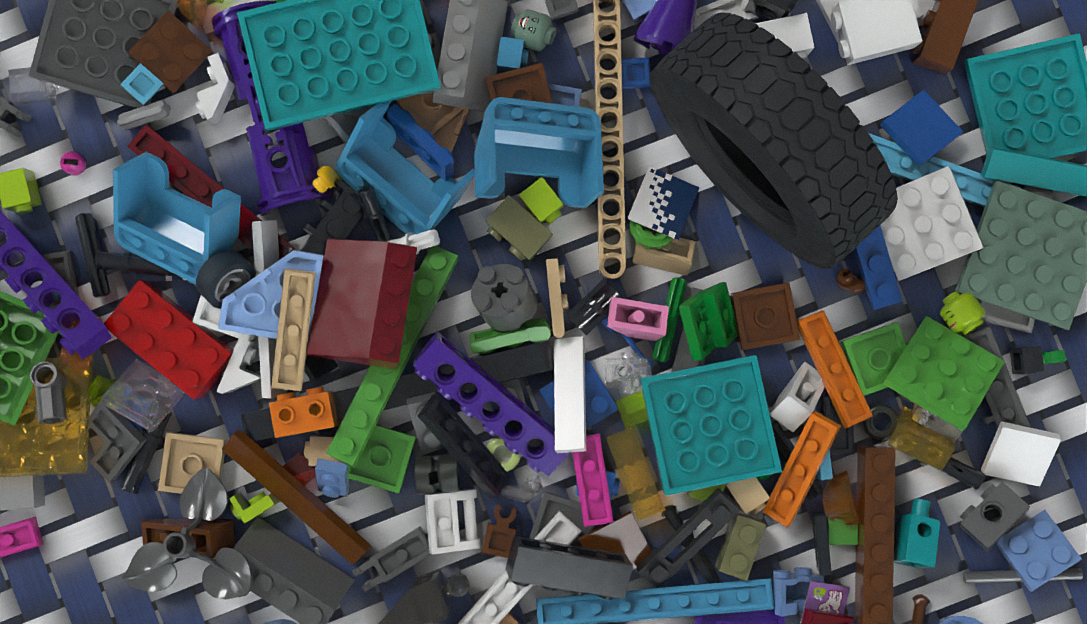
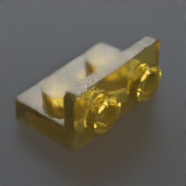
M903 406L899 413L895 430L888 441V446L896 448V450L938 470H943L955 450L958 431L944 424L939 428L940 425L933 424L930 421L931 418H928V424H919L912 419L913 410ZM942 434H951L954 436L955 440H952Z

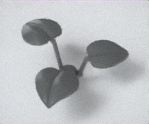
M204 467L189 480L180 497L181 514L188 519L196 518L195 522L186 528L183 527L181 533L169 534L163 544L150 542L138 549L121 578L123 582L143 591L156 592L165 590L177 578V569L173 562L177 558H188L191 556L211 564L205 568L202 582L204 589L212 597L227 600L244 597L249 594L252 584V572L246 557L241 552L233 548H222L217 552L215 559L195 551L196 541L193 536L189 535L190 531L201 524L202 518L207 521L216 520L227 508L228 494L226 488L210 468Z

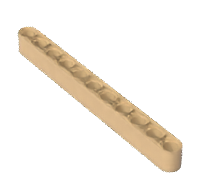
M593 0L595 112L599 116L600 121L604 116L615 118L617 125L614 128H605L601 124L602 147L611 144L616 147L618 152L616 156L611 158L604 156L602 153L603 175L606 173L615 174L618 178V183L612 187L606 186L603 183L604 193L597 198L598 268L602 277L607 280H615L624 273L626 268L620 0ZM602 2H609L613 5L614 10L605 13L599 9V5ZM604 30H609L614 34L615 38L612 41L606 42L600 38L599 34ZM603 59H611L615 63V68L609 71L604 70L600 66V62ZM605 87H611L616 92V96L608 100L602 97L600 91ZM609 201L616 203L619 208L618 213L614 216L605 214L603 211L604 203ZM608 230L616 231L619 235V242L615 245L607 244L603 238L604 233ZM608 259L617 260L620 265L619 272L616 274L607 273L604 269V262Z

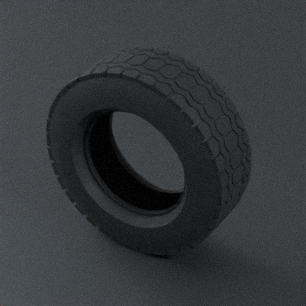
M726 12L714 14L678 44L650 73V85L655 100L689 155L718 190L746 218L775 242L806 263L823 269L832 268L851 253L895 210L898 197L890 169L877 145L872 143L874 140L865 127L859 124L860 120L849 106L844 105L845 102L836 91L829 87L828 83L814 69H811L810 65L796 52L793 54L792 49L780 39H776L773 34L762 27L759 28L756 23L744 19V17Z

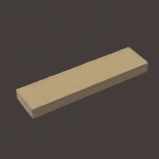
M285 268L271 388L302 391L315 271Z

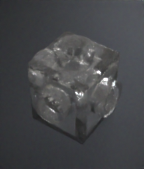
M621 352V358H605V388L621 389V394H638V388H641L640 378L652 376L648 359L638 357V352Z

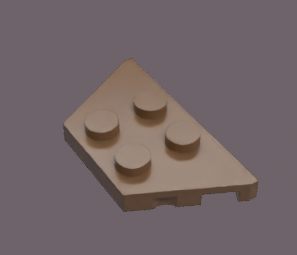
M434 57L436 68L438 71L439 61ZM434 91L432 94H418L395 100L404 111L407 110L411 113L415 122L422 129H427L433 135L435 141L442 148L445 147L452 153L470 109L433 103Z

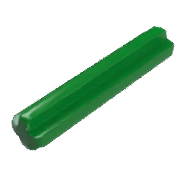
M674 277L671 280L665 306H669L666 335L656 341L652 356L656 361L667 362L669 359L680 315L679 306L683 303L687 286L685 279Z

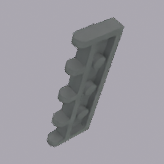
M991 326L973 331L965 336L962 335L969 341L1004 360ZM1004 362L985 395L992 414L983 417V423L988 424L996 421L999 427L1001 422L1032 428Z

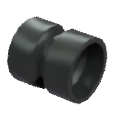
M451 454L440 455L438 460H435L433 456L415 457V481L418 495L434 494L437 489H440L443 493L460 491L459 464ZM433 471H438V478L432 477Z

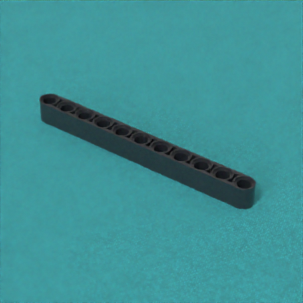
M549 341L471 359L499 383L554 370V359ZM451 365L439 367L438 370L442 374H450L454 371V368ZM417 373L400 376L384 410L407 405L406 399L432 392L438 394L440 393L437 390L438 386L430 379L428 381L423 380ZM465 383L461 386L463 391L477 388L473 383ZM360 386L333 392L338 421L344 419ZM270 408L240 415L244 433L254 442L275 437Z

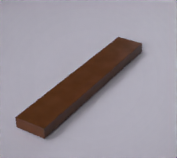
M238 429L223 446L222 450L352 565L371 547L363 537L241 429Z

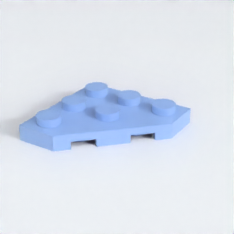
M293 250L225 297L222 301L218 329L277 339L285 268L315 271L308 335L309 343L324 255Z

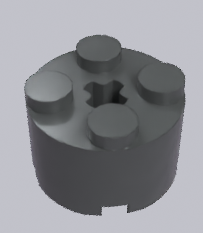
M498 264L491 267L485 266L478 272V277L472 286L471 299L483 320L491 328L499 332H512L521 328L520 325L527 319L528 321L531 320L537 309V296L521 268L510 264Z

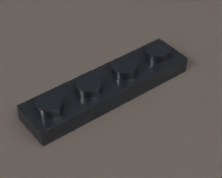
M440 393L432 395L417 415L418 418L489 498L498 497L511 475L502 467L501 463Z

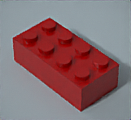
M139 280L104 322L109 332L193 400L202 399L226 370L234 351L233 348L207 327L193 323L194 317L150 281Z

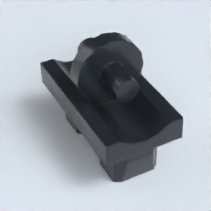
M604 278L566 315L585 335H588L609 314L610 298H624Z

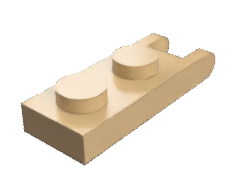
M558 258L546 259L553 335L556 338H562L565 334L563 311H568L567 294H561L560 282H566L564 265H558Z

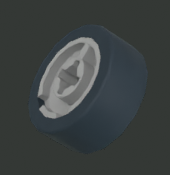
M234 250L222 251L209 258L200 268L196 278V288L213 307L221 309L223 299L253 279L256 275V270L239 252Z

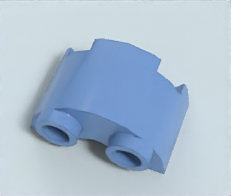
M795 567L794 573H791L789 570H773L775 615L782 617L803 612L810 581L824 583V575L813 574L812 568Z

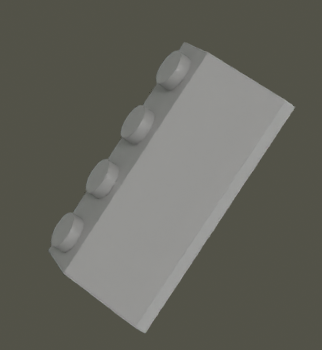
M450 0L437 71L441 89L434 90L433 103L485 112L491 102L485 77L496 75L499 46L503 36L508 1Z

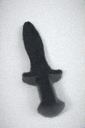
M668 505L662 509L661 516L667 518L676 532L684 524L677 514L676 506ZM693 531L680 543L685 548L695 539ZM700 549L692 557L695 566L709 584L720 583L712 563Z

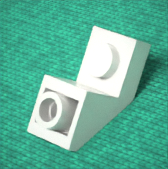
M219 53L207 57L211 65L207 67L208 74L212 82L218 84L196 92L199 102L196 103L198 112L202 119L206 118L212 124L220 122L235 88L226 60Z

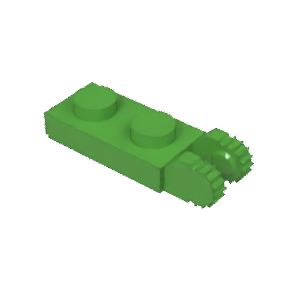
M542 317L538 319L533 318L530 321L526 320L520 325L521 328L512 332H499L493 328L472 332L469 335L472 354H489L494 352L496 348L504 346L514 348L529 340L534 343L548 340L551 335L550 324L546 318Z

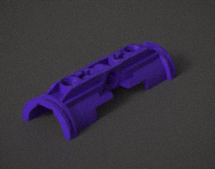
M255 1L239 4L222 10L211 19L215 36L221 34L239 101L248 99L253 122L255 123V125L247 127L246 131L262 199L257 202L260 216L271 214V211L281 206L304 200H326L333 198L330 188L324 193H320L312 185L313 180L319 177L317 171L320 169L315 148L308 145L303 123L278 128L280 131L275 133L276 141L279 144L284 142V146H274L273 139L269 135H265V132L268 131L264 126L254 81L251 78L250 64L246 63L249 60L247 54L243 51L244 40L237 12L277 3L276 1ZM278 152L285 153L288 158L287 164L282 168H275L272 164V157Z

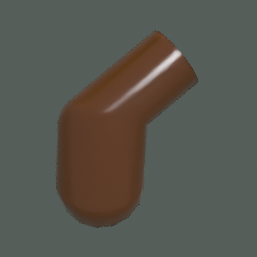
M847 268L841 269L838 272L836 281L842 289L853 294H860L866 291L862 277L851 273V270Z

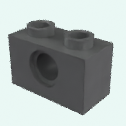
M1003 482L997 487L993 484L989 486L980 496L984 500L976 508L970 505L960 516L963 519L960 523V528L986 552L1030 509V506ZM994 508L999 511L1001 519L997 522H990L984 517V511Z

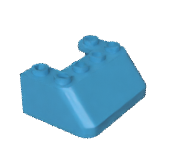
M506 97L493 99L485 110L474 153L475 197L488 199L498 197L505 188V173L558 178V195L561 201L570 207L587 208L604 193L601 121L597 113L583 107Z
M144 152L113 169L114 236L122 248L196 284L198 271L203 264L213 255L230 250L237 240L240 222V195L222 189L213 195L212 208L169 188V171L166 163L148 152Z

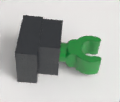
M1041 346L1009 348L1012 374H1032L1044 371V364L1066 362L1065 350L1042 352Z

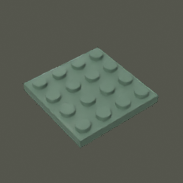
M994 181L977 228L984 248L968 254L955 291L961 294L970 292L978 300L1069 330L1087 282V211L1000 181Z

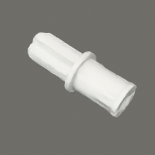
M429 230L419 234L409 232L402 238L387 242L417 247V255L421 249L438 245L440 238L436 230Z

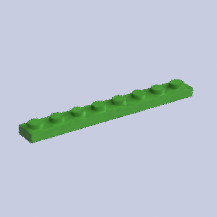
M437 246L430 247L411 284L399 364L396 370L370 365L326 452L327 455L355 468L459 260L458 255Z

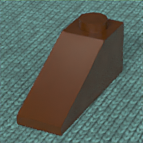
M196 518L150 519L141 521L143 545L150 542L163 544L169 534L181 533V529L195 522ZM202 518L201 524L189 532V535L193 536L196 541L195 551L211 558H215L220 549L234 548L235 546L234 526L231 519L218 518L213 521H207Z

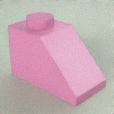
M611 297L607 327L627 337L657 341L666 335L669 306Z

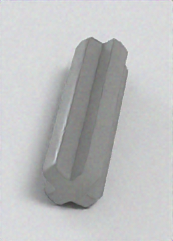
M160 100L120 114L117 123L123 130H130L168 117L171 108L165 100Z

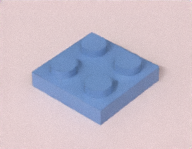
M1043 510L1005 534L996 543L1030 592L1082 560L1046 510Z

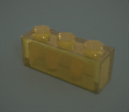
M628 426L604 435L637 521L665 511L634 427Z

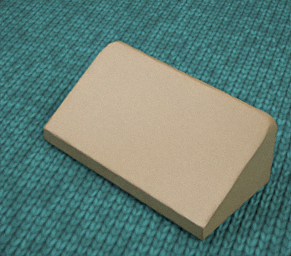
M673 238L669 246H662L659 250L656 247L646 249L645 245L638 243L635 246L632 262L672 273L688 275L693 262L696 241L684 238L676 240Z

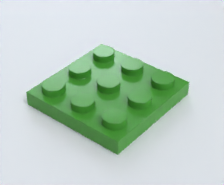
M925 316L883 384L959 430L964 431L1005 361L963 336L954 333L930 317Z

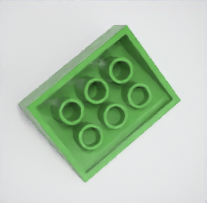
M0 291V421L15 426L34 386L30 378L31 371L36 364L45 362L58 332L54 334L49 332L41 322L45 317L39 311L34 314L23 300Z

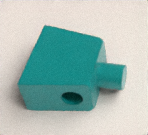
M915 498L911 514L899 516L894 535V563L914 568H935L940 521L929 518L932 502Z

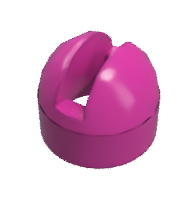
M71 151L61 157L60 166L65 173L76 176L84 172L86 160L81 154ZM67 160H78V165L66 164Z

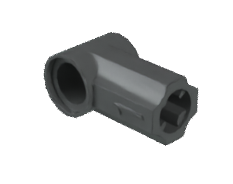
M50 362L36 364L31 371L30 378L36 389L38 422L40 424L62 423L64 420H67L65 399L67 376L61 369ZM54 373L52 380L45 384L47 375Z

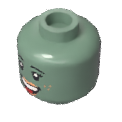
M530 9L517 14L511 27V36L514 39L524 40V48L537 52L542 51L547 44L551 45L556 35V28L552 27L551 17Z

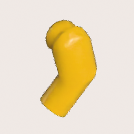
M323 166L317 171L319 177L313 180L312 185L320 193H324L328 188L336 187L334 182L336 179L342 181V178L331 167Z

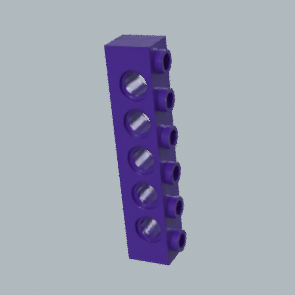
M0 210V242L6 241L4 245L0 246V272L4 271L8 276L5 279L6 283L15 293L22 291L26 296L23 302L34 314L39 311L45 317L41 322L51 334L58 332L63 337L59 342L70 355L76 352L84 360L112 338L109 331ZM24 261L22 265L14 267L17 262ZM42 281L39 286L31 287L35 282ZM61 301L57 307L49 308L53 302ZM80 321L76 327L72 329L67 328L71 322Z
M438 331L414 357L413 366L416 367L414 370L418 376L425 381L429 379L438 386L437 390L449 400L451 398L455 399L461 404L460 409L468 417L473 418L475 416L483 422V428L494 437L496 435L500 436L505 441V446L515 455L518 453L523 455L527 459V464L537 473L542 471L549 476L571 453H557L555 451V429ZM443 364H449L453 366L454 371L450 374H442L438 368ZM465 383H473L477 388L471 393H466L461 389V386ZM490 401L496 402L499 405L494 411H487L483 406ZM511 420H517L521 423L517 429L506 427V424ZM535 438L543 441L538 447L528 445V442Z

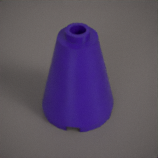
M657 0L636 31L633 40L647 49L652 47L658 50L659 54L666 56L693 32L698 0Z

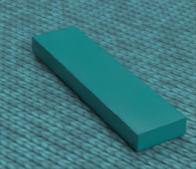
M989 147L981 172L983 177L1087 197V165Z

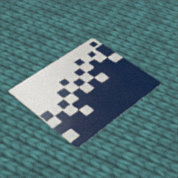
M649 166L628 219L679 240L699 187Z

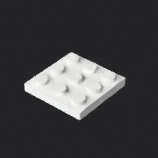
M950 166L897 187L898 202L896 208L880 225L898 281L984 248Z

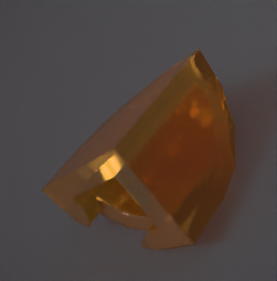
M176 0L182 15L192 25L203 29L209 1Z
M846 470L836 474L833 479L827 482L823 490L822 499L824 511L831 521H834V518L845 520L846 525L861 524L858 507Z

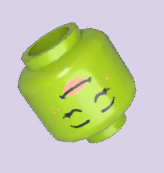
M955 291L942 300L945 306L940 310V315L954 333H963L965 336L984 323L982 318L985 316V310L972 293L966 292L960 295Z

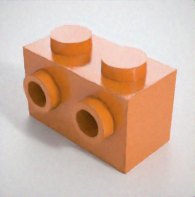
M322 386L306 389V396L296 398L294 392L276 395L277 401L269 402L275 438L339 426L333 391L324 392V387Z

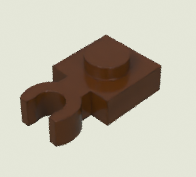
M497 504L494 510L497 524L488 522L481 553L508 558L513 536H515L517 529L508 526L516 517V507H512L511 514L508 517H503L500 514L501 504Z

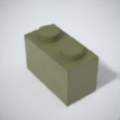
M510 195L505 198L486 220V224L490 226L487 232L498 242L502 239L507 241L511 245L509 251L520 261L526 258L530 262L553 236L552 232Z
M738 513L729 522L715 563L718 571L746 581L748 580L766 527L764 522Z

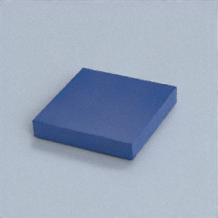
M925 90L918 93L880 124L919 168L963 133L961 128Z

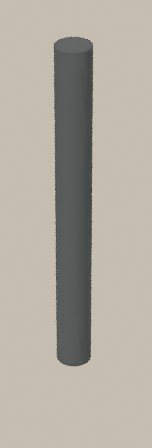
M1068 568L1049 581L1082 580L1083 570L1082 568ZM1015 570L963 572L964 583L1023 582Z

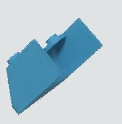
M391 101L376 104L359 118L337 161V172L342 180L355 191L365 186L373 185L379 204L386 211L384 216L405 234L409 232L419 234L434 230L460 200L475 177V170L469 171L458 182L452 177L447 181L440 177L434 183L393 148L396 141V133L393 126L383 118Z

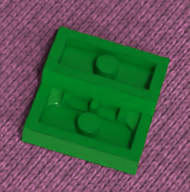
M720 282L695 294L679 306L692 360H703L716 347H727L738 336L726 282Z

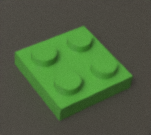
M893 322L841 341L847 361L863 395L865 396L888 388L883 383L907 346L899 323Z
M376 425L355 468L348 465L349 479L400 493L417 437Z

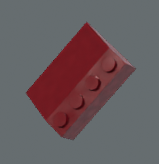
M327 239L307 355L396 370L399 364L417 247L391 242Z

